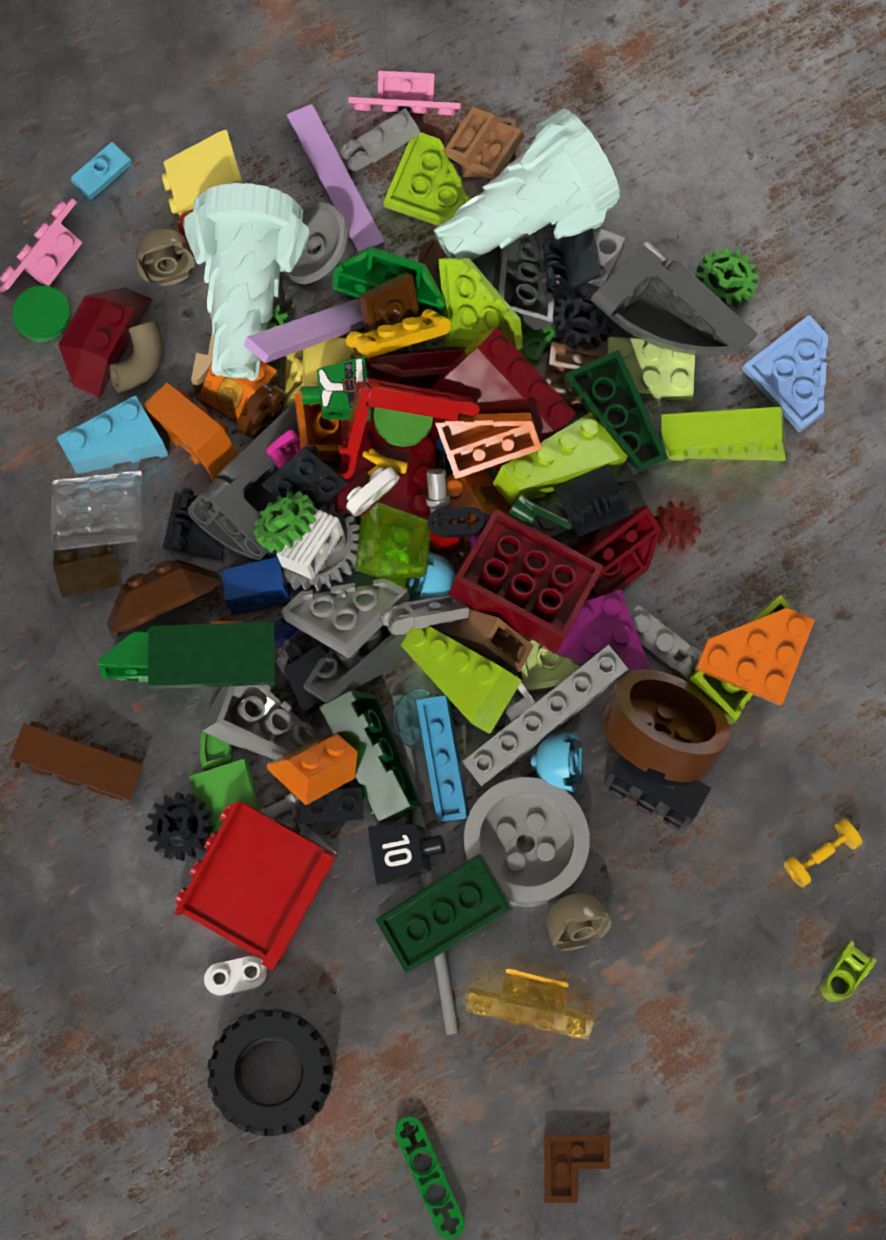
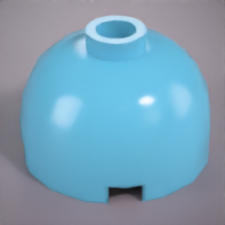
M426 550L422 551L420 556H424L421 563L415 562L407 588L409 595L412 596V601L449 594L456 577L454 566L444 556Z
M577 732L554 733L545 737L540 743L537 753L532 754V771L537 772L538 778L545 780L553 786L564 789L569 794L578 793L579 789L574 786L575 783H581L583 752L582 748H576L575 740H580Z

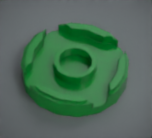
M37 285L26 289L17 297L12 309V318L17 330L23 336L34 342H48L57 339L62 335V331L68 327L71 322V309L66 297L59 290L50 286Z

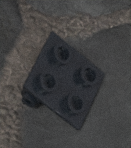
M589 229L561 244L552 237L544 239L541 247L544 253L543 262L547 275L546 283L549 293H552L553 298L601 276L593 229Z
M311 444L310 446L305 445L278 471L271 475L262 486L274 496L278 497L281 495L282 498H285L288 492H292L295 495L300 491L303 495H307L314 503V507L319 510L347 486L349 482L317 456L320 453L319 449L314 444Z
M608 464L553 486L578 537L634 515L628 504L630 496L627 490L621 491Z
M187 488L182 489V493L175 492L163 549L222 559L224 545L204 531L188 513V507L198 496L193 495L194 491Z

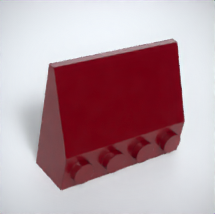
M497 327L483 330L430 388L432 390L471 397L480 408L478 414L531 413L540 443L561 431L576 414ZM511 460L494 465V467L500 471L501 467Z
M371 407V421H367L365 424L354 474L346 479L349 484L336 494L334 510L353 515L346 508L349 502L347 496L356 487L360 486L363 488L370 482L371 476L368 475V471L375 467L376 464L363 457L362 454L364 451L369 453V450L373 448L384 457L407 462V469L405 474L397 473L400 476L398 482L358 516L410 530L427 524L428 517L430 516V506L426 504V497L429 496L426 471L435 469L438 430L435 418L433 417L431 431L421 442L413 446L400 447L389 444L378 434L373 420L375 407ZM342 420L340 445L346 444L350 420ZM339 452L338 471L346 469L349 459L348 454L341 455Z
M495 509L456 575L448 595L481 613L498 617L513 630L557 653L604 566L506 513Z

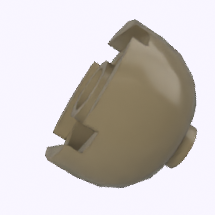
M161 228L147 233L140 240L136 250V263L139 275L149 283L151 279L158 281V284L161 286L177 284L185 280L189 276V270L192 267L194 269L195 266L194 256L188 240L174 229Z
M574 891L565 892L557 898V901L548 911L546 921L550 940L553 946L557 945L561 951L576 950L589 945L588 938L597 934L600 939L609 931L612 924L606 909L598 898L588 893Z

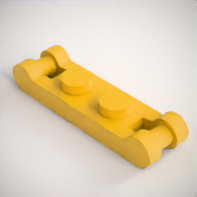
M426 309L420 317L405 318L402 322L393 325H381L377 330L361 334L358 331H352L346 338V344L351 349L358 351L363 357L371 358L445 335L451 329V321L442 315L439 316L438 312L432 309Z

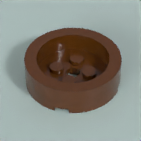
M638 669L623 674L618 679L602 709L601 727L614 749L641 770L646 772L648 768L664 773V779L670 781L694 782L707 777L730 740L731 732L727 718L708 695L679 677L657 670Z

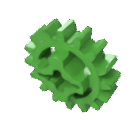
M725 247L724 253L720 254L716 248L713 250L712 257L708 254L704 255L703 263L698 264L696 278L728 307L730 303H733L736 308H739L742 300L749 302L751 294H754L757 285L755 283L758 281L759 274L754 272L757 265L748 264L749 255L743 258L740 257V249H737L732 254L729 247Z
M300 491L295 495L292 492H288L285 498L279 495L276 503L269 502L267 508L264 511H260L259 514L262 518L254 522L257 528L253 530V533L256 536L255 539L264 549L267 548L269 552L274 551L275 548L278 552H282L286 545L291 549L293 548L294 541L298 540L301 542L303 536L311 532L309 524L316 522L317 519L313 515L317 513V510L309 497L303 495Z

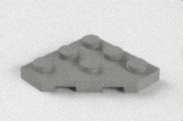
M386 578L373 580L371 585L356 587L355 583L333 586L331 591L316 594L313 593V590L302 591L280 613L282 619L350 658L383 626L379 616L384 608L405 603L410 597L408 590Z

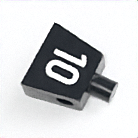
M419 825L368 827L376 884L379 887L390 888L430 872L432 869L430 856L445 853L442 835L426 837L425 828Z

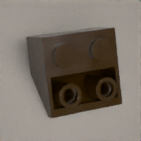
M96 527L89 532L80 534L66 533L54 539L53 568L62 597L122 585V571L113 527Z

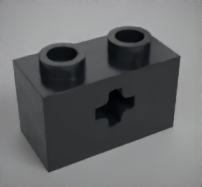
M362 788L335 789L308 805H305L295 796L296 824L364 819Z

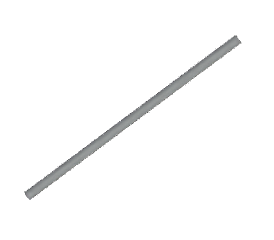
M395 695L392 699L401 755L421 802L404 695ZM421 806L411 811L412 824L424 827L426 831L423 808ZM432 869L430 872L421 875L423 889L434 883ZM445 951L434 958L446 1035L458 1034L459 1031Z

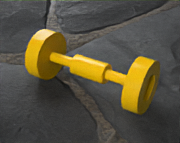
M842 819L835 824V829L840 837L832 843H825L813 852L811 859L803 865L794 857L784 862L786 871L797 885L804 888L811 883V878L806 870L815 863L819 865L835 853V848L844 842L853 850L863 843L857 830L846 819Z

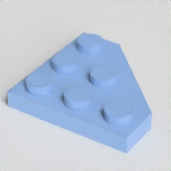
M810 315L749 360L742 368L773 405L782 408L783 416L799 433L819 419L824 412L823 398L826 383L828 335Z

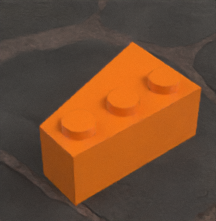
M167 382L142 407L151 422L177 447L180 445L192 455L190 459L196 465L201 462L209 473V477L214 481L217 475L239 455L226 434L229 429L218 417L213 420L202 404L199 402L193 404L190 396L182 388L176 390Z
M531 413L477 414L476 416L459 414L457 421L435 418V424L455 479L542 449Z

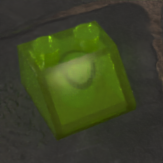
M378 502L361 517L355 570L380 579L424 577L426 575L431 531L428 527V520Z

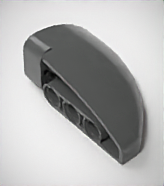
M649 241L645 242L603 283L591 298V301L627 332L659 348L679 353L702 356L737 354L743 351L758 334L681 263L673 260L665 268L668 258Z
M295 401L234 458L188 507L190 517L204 531L228 548L253 559L260 560L269 552L267 548L264 549L255 539L256 536L253 530L257 527L254 522L262 518L259 513L267 508L269 502L273 504L277 502V497L262 486L271 475L278 471L271 455L267 454L266 449L289 430H295L299 436Z

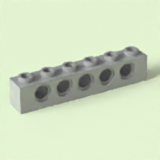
M610 645L606 646L463 760V764L477 782L485 787L543 741L545 737L553 733L616 683L623 674L629 672V669Z

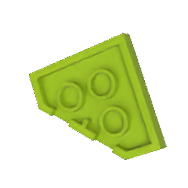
M420 133L408 142L383 201V207L440 226L454 217L455 212L471 200L461 184V179L448 156L444 154L445 148L439 138Z
M445 257L439 259L441 293L446 301L443 316L451 321V329L445 334L446 346L468 348L483 330L497 327L517 350L522 349L521 318L470 258Z

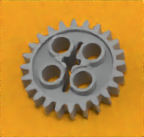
M326 504L319 509L339 519L343 529V536H340V540L337 541L339 543L334 546L327 560H325L321 569L318 570V574L315 575V579L307 578L282 567L283 580L286 585L291 583L293 590H297L302 584L304 591H309L311 586H315L317 592H320L322 584H326L331 589L334 579L343 583L341 576L343 573L353 574L350 565L359 566L357 556L363 555L361 545L364 544L361 536L362 532L354 516H348V513L334 510L335 504L329 510ZM275 548L274 551L267 553L269 559L277 557V549Z

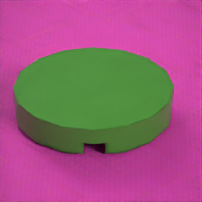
M375 407L373 414L374 425L378 434L389 444L400 447L413 446L421 442L431 431L433 417Z

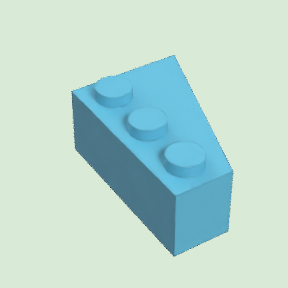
M136 395L57 437L76 474L110 468L114 464L129 461L132 463L140 462L141 459L159 456V458L168 456L162 439Z

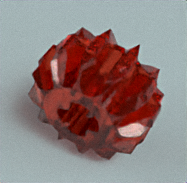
M669 501L666 508L659 506L656 511L657 515L654 516L662 529L660 538L657 539V544L668 543V552L672 551L674 545L677 546L680 552L684 551L685 544L693 546L696 542L695 537L701 533V529L697 526L700 524L701 518L693 516L695 512L694 507L685 510L684 501H681L678 507H675L674 503ZM673 522L679 524V530L673 529Z

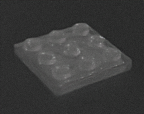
M142 471L52 481L50 545L52 551L143 541Z

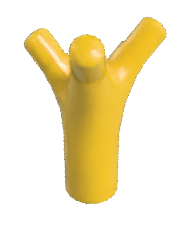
M373 448L369 450V453L364 451L362 454L363 457L376 464L375 467L368 471L369 476L381 467L384 469L391 467L397 473H406L407 462L384 457Z

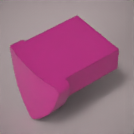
M295 430L287 431L266 449L267 454L271 455L278 470L301 450L300 439Z

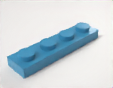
M446 695L418 699L416 703L437 823L468 818L469 808L450 699Z

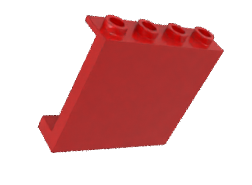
M239 800L234 802L233 805L228 804L223 810L219 819L223 823L218 833L213 831L204 847L208 851L203 860L198 859L192 867L189 876L193 877L188 888L183 887L174 901L178 905L174 914L176 916L184 914L264 960L262 965L273 971L279 966L339 855Z

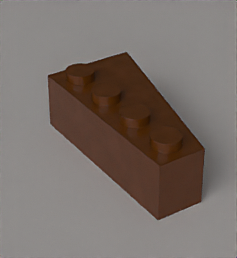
M31 721L30 725L23 723L8 766L19 769L22 763L28 765L27 769L32 771L33 774L43 777H51L53 774L58 776L57 780L62 783L81 787L82 784L87 786V790L125 803L131 800L143 765L137 763L138 758L126 753H120L119 756L107 753V747L91 742L90 746L78 742L79 738L66 732H61L60 736L48 732V726Z

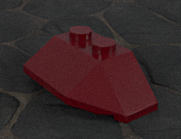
M128 288L84 296L58 344L74 388L98 398L102 396L111 379L109 366L120 362L131 341L128 329L140 324L152 301L151 298Z
M446 347L396 351L365 358L367 377L430 389L467 348ZM360 354L351 355V359L363 357Z
M648 506L632 510L634 515L589 533L571 547V549L604 566L586 601L622 590L648 570L655 552L657 538H660L662 532Z

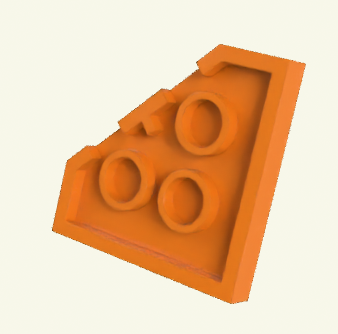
M785 608L705 641L695 670L780 706L784 702L815 620Z

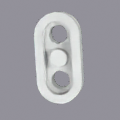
M391 467L387 469L379 468L371 475L370 482L363 488L358 486L347 496L349 502L346 508L354 516L362 514L398 482L400 476Z
M255 956L213 964L207 969L204 983L211 993L218 996L259 988L266 982L268 968L262 965L263 960ZM250 966H254L257 969V974L253 978L246 976V969ZM218 973H224L226 977L225 982L221 985H217L214 981Z

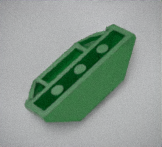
M369 246L339 263L334 268L332 290L356 298L406 272L413 276L419 316L426 309H432L438 312L439 316H443L446 304L425 264Z
M149 630L132 632L98 660V666L103 679L116 678L123 681L148 682Z

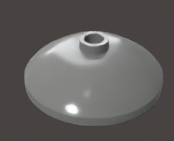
M311 202L301 206L303 210L302 222L310 229V236L291 272H280V275L289 282L308 284L321 279L336 266L344 252L348 236L345 218L338 209L325 202Z

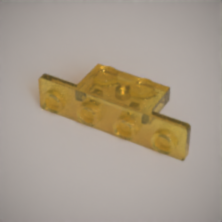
M506 969L501 994L471 987L465 1010L480 1016L487 1015L500 1018L509 1023L525 1024L543 1031L550 1030L566 1034L572 1038L589 1039L595 1020L594 1016L564 1009L568 983L511 969Z

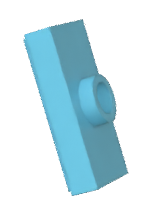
M110 142L71 176L70 179L83 194L92 200L132 165V161L113 142Z

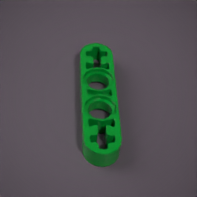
M404 1117L398 1121L395 1127V1136L436 1231L444 1239H456L464 1230V1218L423 1125L415 1117ZM405 1122H409L411 1126H418L419 1131L415 1133L416 1140L419 1143L424 1139L426 1147H419L410 1154L407 1153L406 1147H410L412 1144L408 1137L402 1138L400 1132L404 1130L403 1124ZM426 1152L431 1156L432 1166L428 1171L420 1172L416 1170L413 1164L416 1154ZM433 1183H440L446 1190L445 1198L441 1202L434 1203L427 1197V1189ZM449 1201L454 1206L447 1209L452 1219L456 1217L459 1219V1223L455 1225L456 1232L450 1234L448 1229H441L440 1225L444 1223L442 1213L440 1212L437 1216L433 1213V1209L441 1208Z

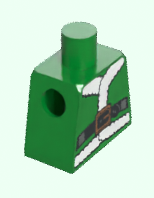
M365 357L319 368L317 370L318 385L301 387L302 404L320 403L322 418L350 420L357 381L365 382L367 378ZM371 406L369 409L367 421H371Z

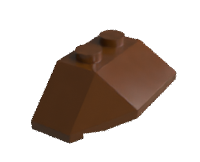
M176 559L174 561H163L155 566V570L146 574L138 573L127 579V583L121 585L107 622L112 637L115 638L164 613L223 587L217 572Z

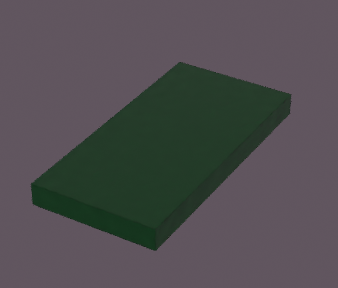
M274 622L149 626V689L276 685Z
M478 854L375 920L407 975L512 911L513 907L482 854Z

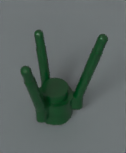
M523 495L517 499L508 513L509 516L530 526L537 516L540 515L569 530L572 529V525L566 519L538 506Z

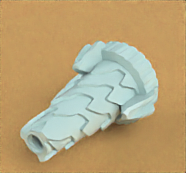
M560 109L537 124L535 129L536 138L526 147L527 150L524 154L506 166L498 177L484 185L483 189L485 191L462 205L455 212L454 217L434 229L446 257L470 258L473 261L498 246L503 249L524 234L528 233L530 235L549 223H552V225L556 223L553 234L557 239L577 235L589 229H596L604 223L606 211L617 204V200L620 198L618 182L601 146L590 130L574 113L572 114L569 110Z
M231 183L211 187L196 197L193 212L184 218L185 235L197 264L205 262L204 282L209 283L207 310L208 313L211 312L214 338L212 372L217 376L247 378L250 381L258 378L260 359L244 346L247 336L267 330V322L273 317L274 297L279 298L280 272H291L310 236V229L302 222L303 210L301 206L291 196L277 189L250 183Z

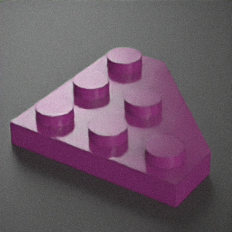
M621 590L585 601L557 653L572 660L573 663L583 666L606 646L610 645L629 671L650 669ZM544 647V649L556 654L554 651Z

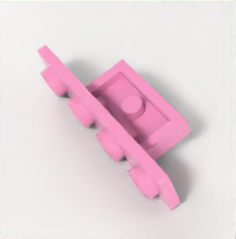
M378 71L377 98L348 97V103L354 105V110L371 111V106H382L383 112H399V107L410 108V113L427 114V109H438V115H455V110L461 111V103L433 102L435 74Z
M73 198L65 203L61 200L51 212L54 216L49 224L43 222L34 233V236L37 238L31 246L26 244L16 256L19 261L15 267L8 266L1 274V292L8 290L23 270L27 271L43 286H49L83 242L60 224L77 203Z

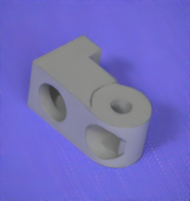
M604 229L600 230L596 240V249L601 276L587 283L600 288L609 279L624 248V237Z

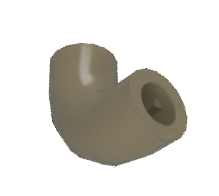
M157 321L144 323L128 329L133 342V354L129 359L109 366L111 381L118 393L132 390L148 382L159 368L163 349Z

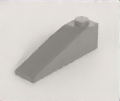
M268 685L222 687L212 703L202 730L228 744L275 760L316 738L323 737L308 722L301 721L290 710L292 707L285 701L281 702L269 691L271 688Z

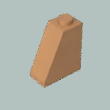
M469 609L468 618L456 620L453 623H439L435 629L494 662L507 663L516 669L517 672L521 671L534 646L498 617Z

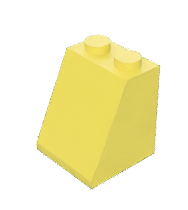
M227 130L220 131L163 162L166 173L161 174L166 191H172L173 197L168 199L172 214H178L180 220L183 212L193 210L194 200L206 189L222 184H243Z
M336 337L286 355L283 407L288 408L295 401L294 395L301 393V387L318 385L317 370L319 368L351 360V355H358V351L348 347L346 339Z

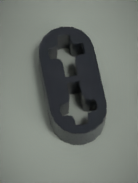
M472 506L440 508L434 510L428 517L429 529L439 538L478 536L487 524V519L479 508ZM472 514L480 520V522L475 523V528L473 529L466 523H460V521L470 520V515ZM441 516H444L447 521H455V524H447L444 530L441 531L435 525V522H439Z

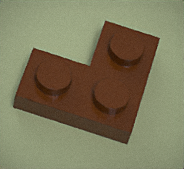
M544 1135L545 1203H578L577 1169H610V1135Z

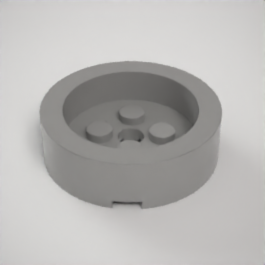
M533 777L505 780L487 790L472 807L466 821L463 838L465 861L467 862L476 855L482 854L510 904L518 907L543 905L554 901L561 894L567 892L581 874L590 848L588 823L575 799L564 789L553 786L543 779ZM522 835L529 836L534 840V848L529 852H522L517 847V839Z

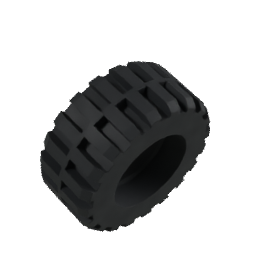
M283 1009L255 1010L254 1013L238 1017L235 1023L228 1025L222 1031L223 1035L218 1041H215L212 1047L214 1050L212 1057L208 1059L207 1069H209V1078H207L208 1088L211 1089L212 1100L215 1106L223 1113L222 1116L228 1122L233 1123L244 1132L259 1136H279L292 1133L306 1126L318 1112L320 1113L332 1088V1056L324 1038L310 1022L295 1013H290ZM267 1041H277L289 1046L296 1053L301 1064V1079L297 1089L289 1098L276 1104H264L254 1100L246 1092L241 1081V1066L245 1056L253 1047Z

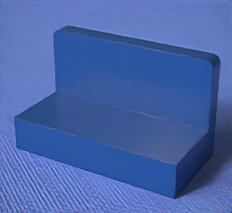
M278 557L222 570L224 601L234 615L291 601V593L283 580L282 566Z

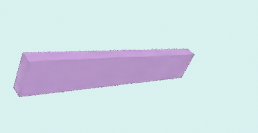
M310 104L286 114L287 120L331 205L338 209L345 218L348 237L356 253L369 246L377 249L384 247L385 242L313 105Z
M359 298L247 336L244 346L261 361L267 363L364 327Z

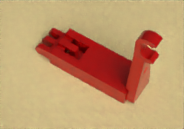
M366 378L365 382L357 381L346 444L336 447L341 455L348 454L349 459L345 470L338 471L335 469V471L344 479H348L354 474L370 406L457 421L459 414L476 416L480 408L471 397L371 378Z

